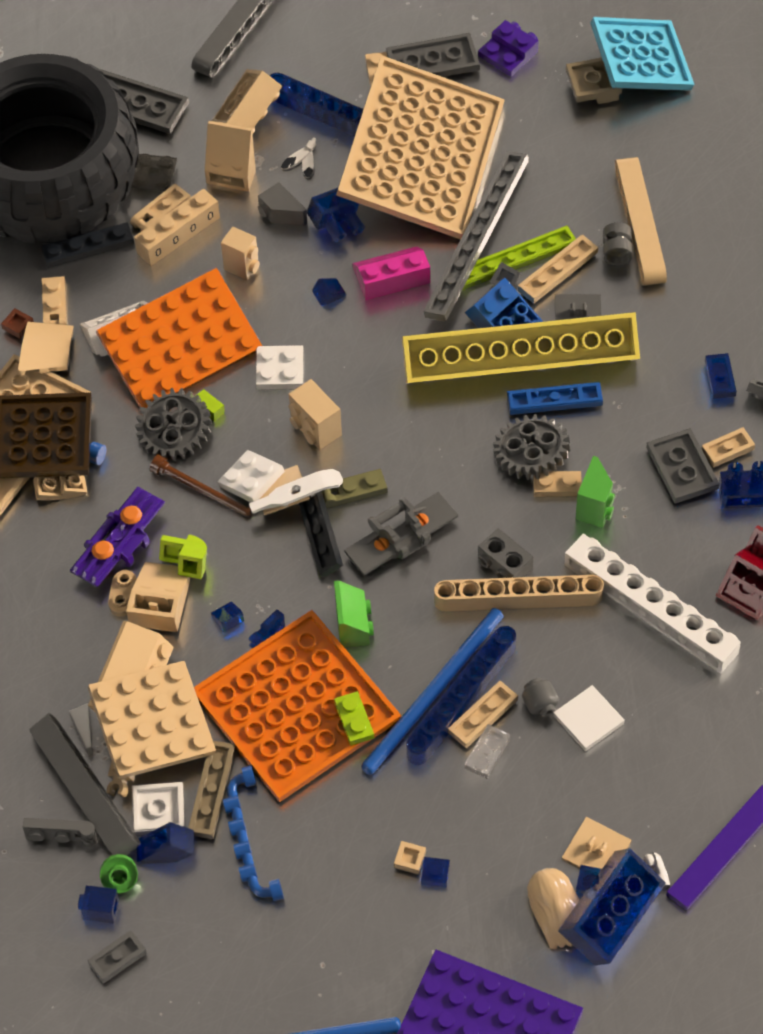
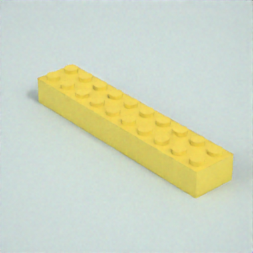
M636 312L401 337L406 383L640 359Z

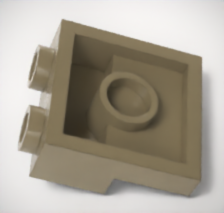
M602 58L566 64V72L576 102L596 99L597 104L619 100L622 88H612Z

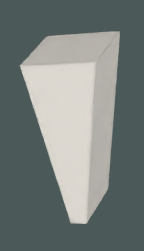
M88 703L69 712L89 756L93 754L90 709Z

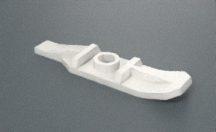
M334 469L321 470L277 487L268 496L249 503L253 514L269 508L288 507V504L308 496H315V493L339 487L343 483V479L339 471Z

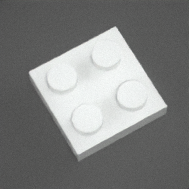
M303 345L257 347V390L296 389L303 384Z
M247 450L217 482L220 488L249 502L259 500L285 471L282 465Z

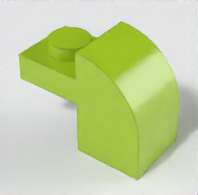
M190 534L187 539L162 535L160 539L159 560L177 563L178 575L202 579L206 569L207 546L205 542Z

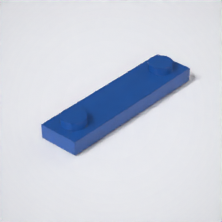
M600 382L507 391L510 415L603 406Z

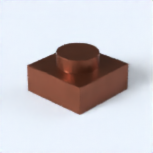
M14 308L1 323L3 330L21 339L25 333L27 322H34L31 316Z

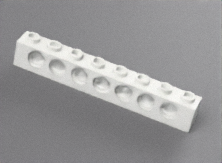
M583 533L565 552L564 565L578 575L599 576L603 580V592L720 674L739 654L741 642L733 633L721 629L714 620L705 618L698 613L695 607L685 604L679 600L676 594L660 587L654 579L644 576L634 565L627 564L615 552L608 551L602 547L596 539L589 538ZM610 573H616V574H618V575L613 576V575H610ZM634 586L637 587V589H631L629 587ZM649 600H655L657 602L651 603L649 602ZM673 613L677 616H669L668 614ZM689 627H694V628H696L697 630H690V629H688V628H689ZM708 641H715L717 644H710Z

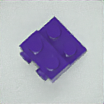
M504 20L492 31V38L478 50V57L512 77L538 53L539 40L533 32L526 33L521 30L517 22L513 21L510 23Z

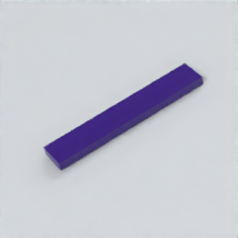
M763 785L760 786L667 891L666 896L686 911L762 827Z

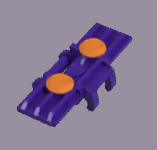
M137 486L119 510H115L114 513L109 512L106 516V521L93 537L85 541L84 547L86 550L71 567L70 572L98 587L121 559L130 568L135 562L132 553L141 543L144 549L150 544L148 535L143 530L163 507L165 501ZM115 525V529L111 531L110 535L106 538L105 541H102L103 538L107 535V533L111 530V528Z

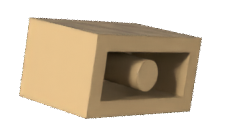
M232 226L221 241L224 270L248 280L252 273L257 272L260 265L256 237Z

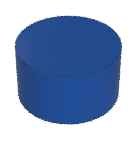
M97 442L90 444V463L102 464L106 456V445Z

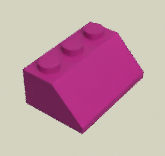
M417 246L352 263L365 301L431 283L429 262L424 250Z

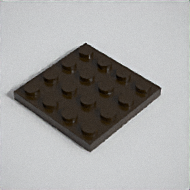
M91 392L0 395V478L89 475L92 413Z

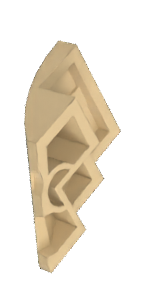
M27 322L20 353L18 375H25V372L28 370H37L40 373L67 370L70 362V344L74 326Z

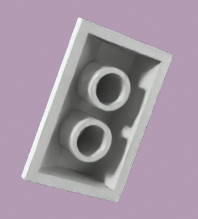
M141 301L81 323L80 327L92 352L96 355L100 354V356L109 355L96 334V330L148 303Z

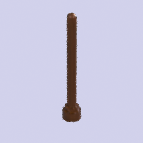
M156 455L149 467L150 472L158 476L166 474L245 517L251 515L250 508L171 467L166 458Z

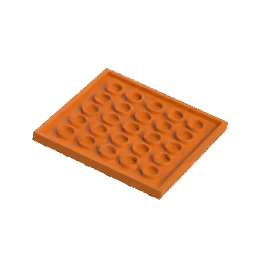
M310 610L194 687L200 705L229 741L235 744L237 751L249 766L252 765L253 771L279 803L371 741L368 740L350 746L334 704V698L358 691L373 729L374 738L396 724L401 718V714L313 610Z

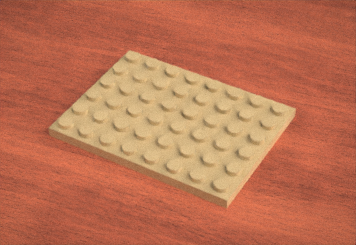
M381 55L336 195L461 239L471 219L505 99Z

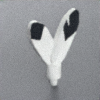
M312 138V140L308 141L305 148L286 158L281 165L282 170L292 169L302 162L304 176L311 178L314 174V157L312 152L316 146V138Z

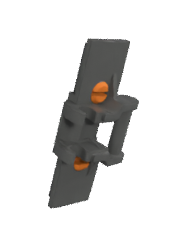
M439 492L415 506L405 497L399 499V503L375 518L373 516L368 518V524L374 532L345 549L344 552L365 576L392 558L396 559L398 557L402 560L430 542V534L456 519L458 514ZM405 511V522L395 529H392L390 525L382 526L386 521Z

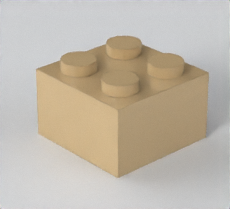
M312 379L289 393L290 422L295 429H300L304 433L306 440L311 445L314 444L321 450L342 436L340 408Z

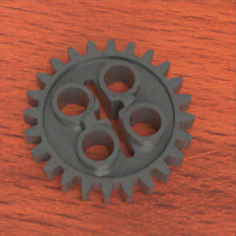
M171 388L170 394H166L162 390L161 397L153 394L154 401L146 400L145 402L148 407H140L143 415L136 416L139 422L135 424V428L138 431L136 436L140 440L141 446L143 448L146 447L145 449L148 454L153 452L154 457L162 455V457L168 459L171 456L173 461H176L177 455H181L185 459L186 452L194 455L193 448L201 449L202 447L199 442H207L204 434L211 433L208 427L212 424L209 418L211 414L206 409L205 402H201L199 395L194 397L192 391H188L185 395L183 388H180L178 393H175L174 389ZM178 407L175 411L169 412L170 409ZM194 421L191 425H186L187 422ZM156 424H161L158 428H153ZM173 437H178L175 441L169 442Z
M534 414L532 419L525 415L524 421L515 418L516 424L513 425L508 422V429L500 428L501 435L495 436L496 441L493 442V452L497 465H501L502 471L508 470L510 476L516 472L518 479L523 474L526 475L527 480L534 474L537 479H539L540 473L549 476L548 470L551 469L556 472V465L563 466V459H568V452L571 451L567 429H562L561 422L555 424L554 418L547 421L545 415L541 419H537L536 414Z

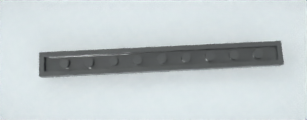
M511 151L505 153L423 311L425 318L441 321L448 319L529 161L527 154Z

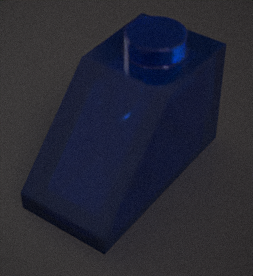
M172 822L138 838L141 843L137 847V863L179 862L194 854V830Z

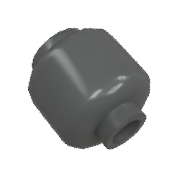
M535 678L525 684L522 698L530 713L533 715L541 714L542 717L552 714L555 711L554 707L557 705L559 697L551 682Z

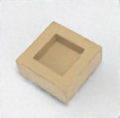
M401 841L394 862V868L419 875L426 854V847Z

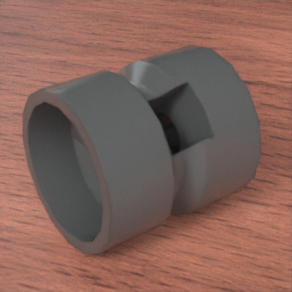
M621 222L605 226L603 229V255L605 262L611 265L627 264L633 258L631 227Z

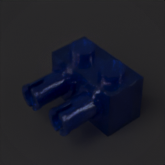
M338 188L312 197L307 209V214L316 229L326 228L334 242H338V239L339 241L343 240L347 235L339 224L342 220L346 221L354 235H357V231L361 233L366 228L356 213L359 203L337 196Z
M758 461L754 462L752 469L748 471H743V465L739 462H736V466L733 468L734 462H731L728 465L727 471L720 472L719 495L721 509L763 507V461H760L759 467Z

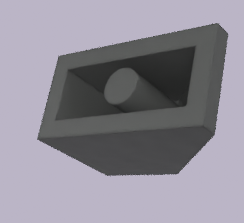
M279 182L258 195V211L272 223L307 224V209Z

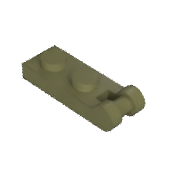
M381 469L343 478V483L339 487L322 491L326 508L388 493Z

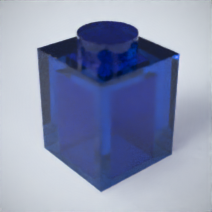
M86 885L84 894H80L78 900V910H81L83 919L115 923L119 904L117 889Z

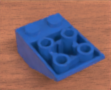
M503 278L464 312L477 328L543 322L506 278Z

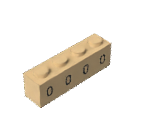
M203 188L134 236L137 254L150 266L154 265L220 218L218 201Z

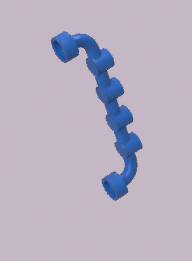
M252 765L243 767L242 773L234 776L229 781L227 786L228 798L223 799L226 814L232 813L233 821H229L228 825L231 836H237L238 843L233 846L237 860H243L244 866L239 867L242 882L248 881L250 890L256 896L262 898L272 897L275 902L284 899L279 879L269 881V887H261L258 883L257 872L237 794V788L240 784L245 783L246 787L257 785Z

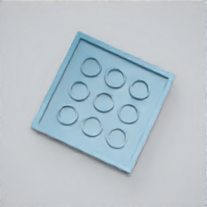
M592 18L590 24L612 88L692 90L694 82L672 21Z

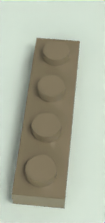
M213 741L216 752L214 755L206 756L188 827V835L214 839L236 750L235 744Z

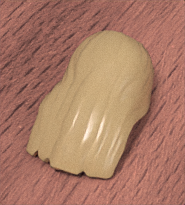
M545 868L533 874L527 887L530 906L550 949H557V946L564 947L565 945L571 947L581 942L582 938L589 936L592 932L589 918L569 878L556 868Z

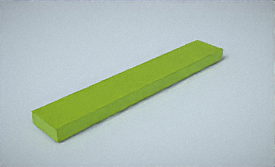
M568 225L481 258L477 260L462 291L491 280L501 262L517 270L558 254L576 238Z

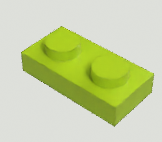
M358 691L334 698V704L350 746L374 739V732Z

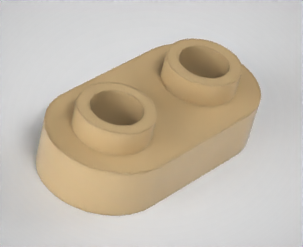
M122 570L113 577L108 605L111 613L116 616L127 615L126 610L131 590L137 580L136 575L132 571ZM123 579H128L127 582H121ZM118 600H124L122 603H116Z

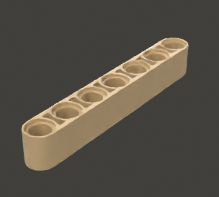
M639 158L615 160V172L627 223L632 229V244L642 284L645 286L666 283V267Z
M597 575L443 580L435 585L434 604L438 610L445 612L491 610L492 608L501 610L595 606L602 601L604 583ZM589 589H594V590H596V591H595V592H591V591H588V590H589ZM564 590H570V591H572V592L567 593V592H564ZM539 591H546V592H548V593L543 594V593H540ZM515 592H522L523 594L518 595Z

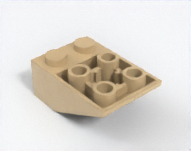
M208 121L205 156L206 184L249 192L256 173L252 128Z
M145 562L131 590L126 610L128 621L148 629L178 632L191 577L178 575V566Z

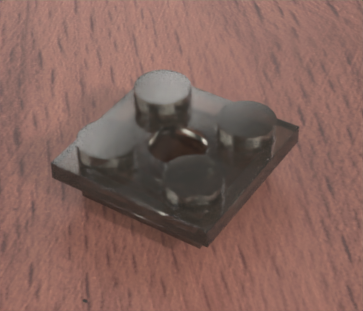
M146 153L139 154L131 188L166 191L172 185L177 158ZM152 173H158L157 176H150Z

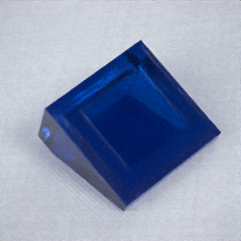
M337 278L318 279L312 289L321 306L330 304L347 295Z
M232 601L211 612L212 617L223 632L244 621L242 610Z

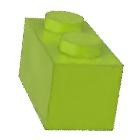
M205 389L197 394L201 402H205L206 409L211 414L209 418L215 422L225 413L224 405Z

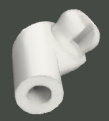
M654 852L646 854L643 858V863L646 868H652L658 890L669 889L671 885L661 856Z

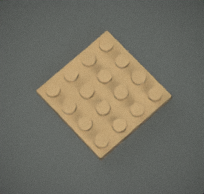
M185 661L88 685V691L118 780L215 754L216 748Z

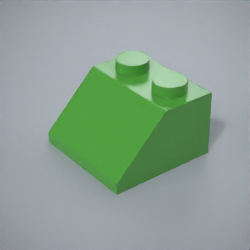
M596 456L592 457L577 494L575 520L603 528L605 521H610L614 511L612 505L615 494L612 493L613 483Z
M334 581L340 643L344 648L370 645L369 636H374L373 621H368L367 615L371 614L370 600H365L364 590L341 581Z

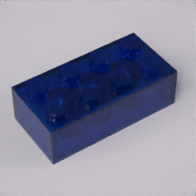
M631 848L614 851L558 932L593 965L610 964L666 882Z

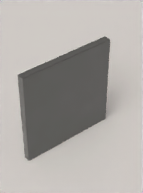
M555 294V321L601 316V294Z

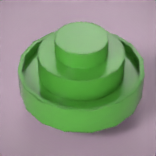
M116 854L104 860L100 867L99 875L105 889L112 893H124L134 887L138 878V870L135 862L130 857Z

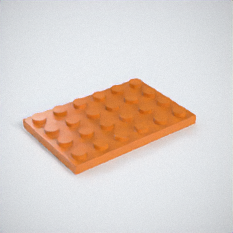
M217 268L96 330V334L139 408H147L148 406L145 401L153 402V394L161 397L162 390L166 394H170L171 388L174 389L175 393H178L180 388L185 390L257 351V347L262 346Z

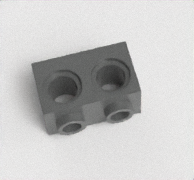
M499 528L478 545L479 562L485 568L489 567L494 571L498 578L525 577L533 570L534 557ZM510 565H515V566H517V567L511 568V567H509V566H510Z

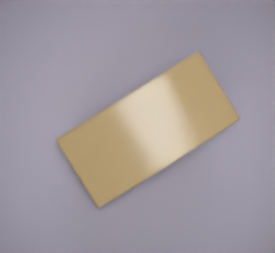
M85 476L35 477L33 480L36 500H62L87 494Z

